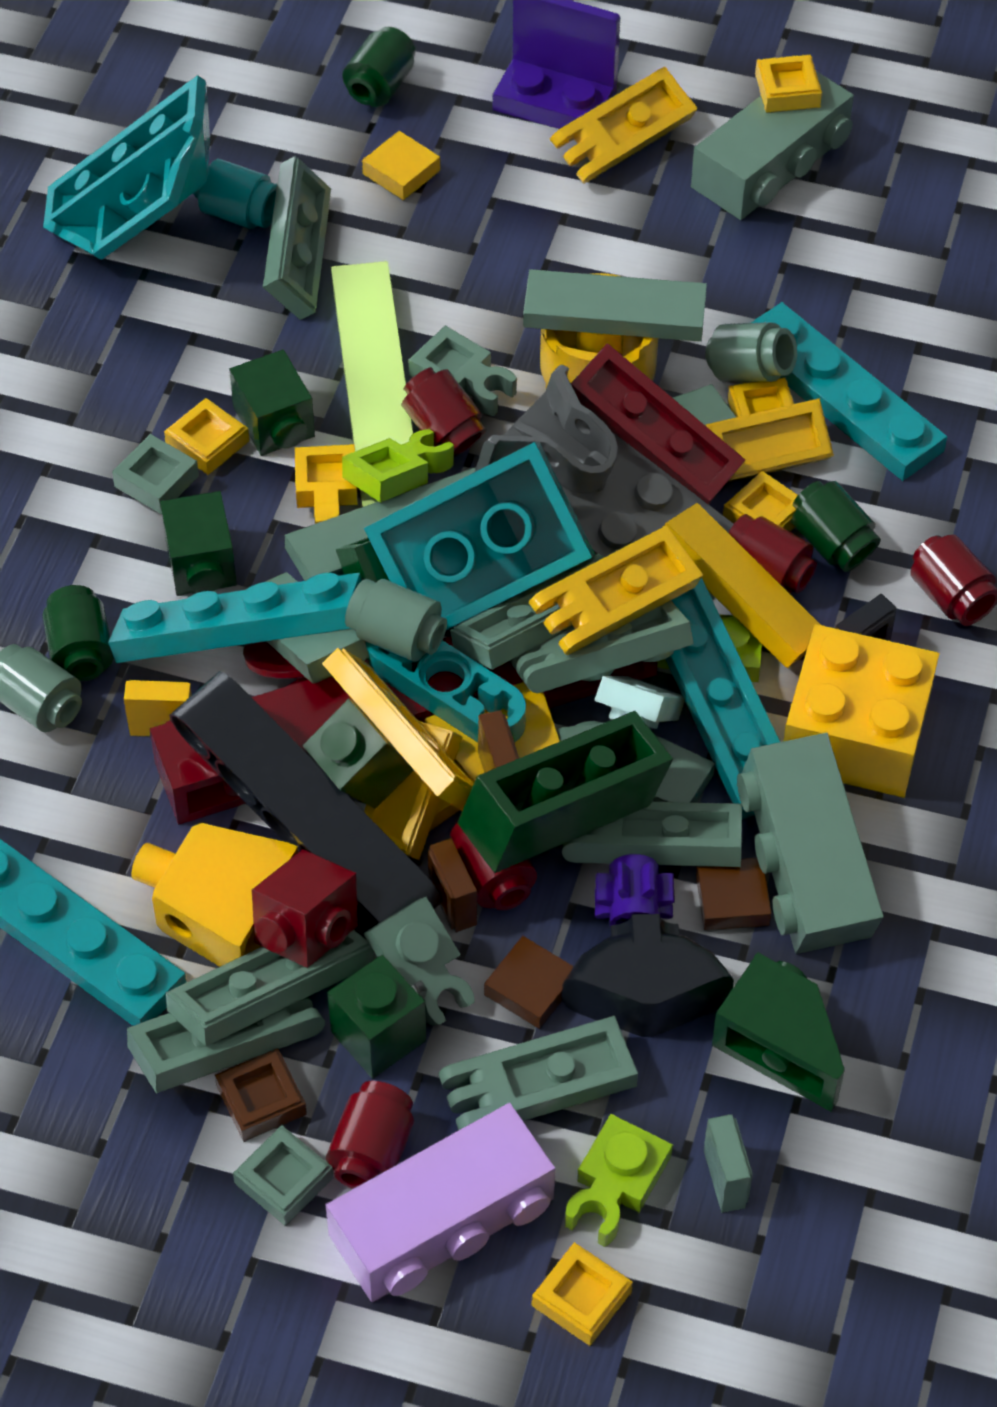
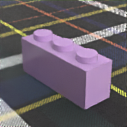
M509 1102L327 1203L328 1234L371 1303L388 1293H391L393 1296L402 1295L418 1286L425 1279L430 1269L451 1257L456 1261L466 1259L478 1252L487 1243L489 1236L511 1223L521 1226L539 1217L548 1208L550 1201L554 1199L555 1167Z

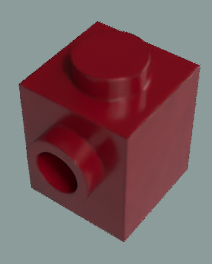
M302 849L252 889L254 943L306 968L310 967L331 948L339 946L345 937L358 927L356 873Z

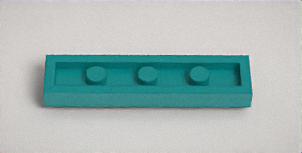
M783 302L751 322H773L781 328L789 329L793 333L797 345L796 364L790 374L780 378H786L789 388L805 401L820 398L824 417L900 480L904 481L945 451L947 435Z
M322 573L306 581L277 585L273 582H262L246 590L217 594L213 591H203L187 599L162 603L154 600L140 601L128 608L122 609L108 643L115 662L121 663L352 629L346 626L345 615L351 596L362 581L360 573L340 576L334 573Z
M701 578L695 588L671 600L689 620L694 644L674 650L673 654L665 660L712 761L715 763V767L732 803L741 804L737 787V775L742 773L751 748L779 743L780 740ZM742 806V820L755 815L754 811L745 812Z
M0 839V928L132 1026L157 1018L167 1008L166 992L187 983L185 972Z

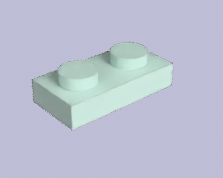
M602 676L594 700L612 707L609 718L612 720L636 711L648 727L657 729L659 722L679 720L685 702L683 696L678 693L628 676Z

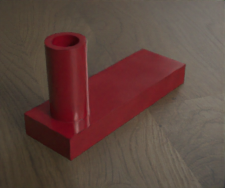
M608 343L570 383L582 406L591 410L614 434L707 504L712 501L746 460Z

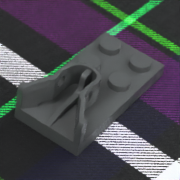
M559 365L553 371L545 393L504 435H492L484 442L475 469L476 472L534 442H540L595 555L600 554L606 557L662 528L666 522L696 503L706 510L727 532L734 525L697 495L614 434L591 410L582 406L567 378L569 368L565 365Z

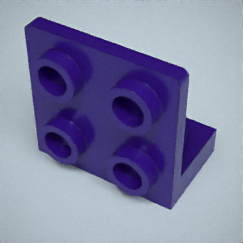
M513 0L512 61L492 94V110L561 129L617 95L620 15L571 0Z

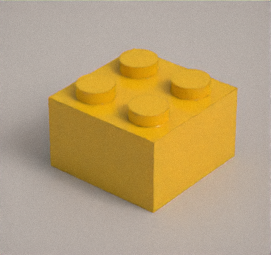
M814 624L787 718L783 742L827 732L844 784L905 798L940 653Z

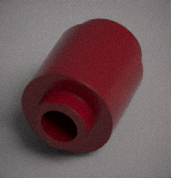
M432 367L426 368L415 375L404 386L403 389L408 395L402 401L401 406L419 430L430 429L434 432V447L451 442L454 444V457L473 446L486 433L487 429L480 421L483 414L448 369H443L436 373Z
M744 514L729 530L728 533L789 594L792 591L796 593L802 592L812 579L817 562L812 559L813 545L763 516L754 519L748 514Z
M951 534L944 537L936 535L930 537L916 549L913 555L914 563L910 576L949 619H958L962 625L969 626L983 619L997 605L996 577L957 535Z
M457 822L451 830L450 837L477 890V903L481 907L496 908L497 910H509L523 903L529 897L531 888L537 880V872L530 859L494 874Z
M366 1081L361 1085L359 1092L349 1096L326 1154V1161L328 1165L333 1167L335 1171L334 1176L341 1184L354 1189L399 1164L414 1124V1117L411 1114L413 1100L406 1092L385 1082Z

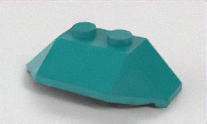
M199 75L195 76L50 184L47 192L43 228L102 260L177 207L190 195L197 193L207 182L209 176L210 129L206 80Z

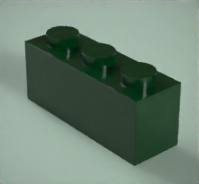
M632 711L478 775L460 815L458 825L495 874L650 806L673 758L636 711Z

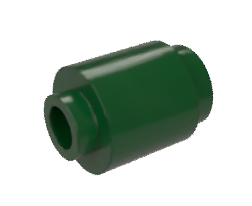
M384 27L379 31L372 32L367 37L342 73L344 85L354 100L373 107L383 106L388 103L414 66L416 49L411 38L395 27Z
M816 481L807 486L793 502V507L796 511L791 518V523L813 545L829 565L838 564L844 572L851 571L863 563L877 549L881 542V538L874 532L875 522L837 481H831L825 485L820 481Z
M82 585L65 586L51 593L47 598L46 607L42 614L50 660L79 681H88L98 677L114 660L108 643L110 632L103 602L96 597L92 589Z

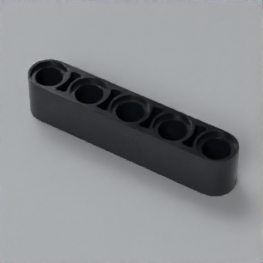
M219 671L169 715L172 724L183 739L282 841L298 846V852L304 849L356 873L358 919L369 930L420 898L427 897L434 910L442 903V897L431 880L346 793L339 790L314 760L229 675Z

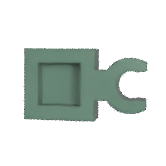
M446 325L409 359V375L411 377L429 367H432L436 373L443 369H448L464 391L473 397V402L477 408L487 415L494 416L498 412V396L490 391L499 390L512 398L517 394V377L513 372L499 366L491 367L490 351Z
M427 897L416 900L363 933L377 958L383 954L411 986L416 984L420 991L419 995L425 1001L426 1022L429 1025L436 1026L446 1021L437 1003L438 996L443 990L449 991L454 996L460 1008L468 1007L475 1003L474 993L470 985L462 978L450 975L445 966L460 956V953Z

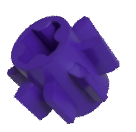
M640 854L620 856L610 863L609 874L597 873L595 875V917L597 919L610 917V927L611 925L628 921L632 914H660V918L663 919L673 918V903H675L673 873L659 874L658 863L653 858Z

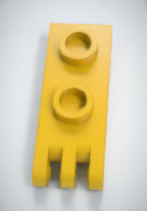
M664 66L565 125L551 136L550 141L556 149H559L575 140L577 144L570 148L563 155V158L569 166H573L588 157L590 162L585 164L576 173L584 184L687 122L698 108Z
M666 525L541 590L528 603L536 614H540L556 605L559 606L560 609L547 617L543 624L551 635L571 625L575 628L558 643L565 655H570L695 588L703 574Z

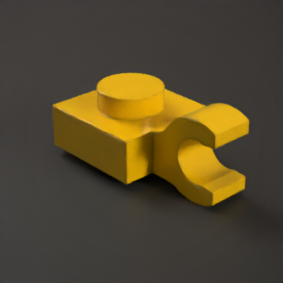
M355 444L295 447L297 508L314 507L315 524L339 516L340 506L358 505L357 487L342 478V456L355 452Z

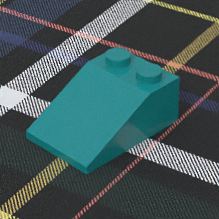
M534 442L364 528L389 580L439 601L442 606L441 617L447 619L446 630L595 555L540 442Z

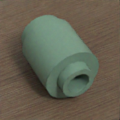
M773 322L721 324L714 330L712 337L708 340L705 356L709 368L721 382H774L781 376L790 374L794 369L797 359V345L795 337L789 329L781 328Z
M364 579L351 596L346 610L345 624L347 627L356 630L359 639L417 662L425 653L432 655L437 651L446 632L447 619L441 617L442 606L439 601L386 579H380L377 582Z
M12 644L0 651V702L41 732H50L57 727L63 728L74 720L82 704L80 697L81 683L76 677L33 647L22 648L17 644Z

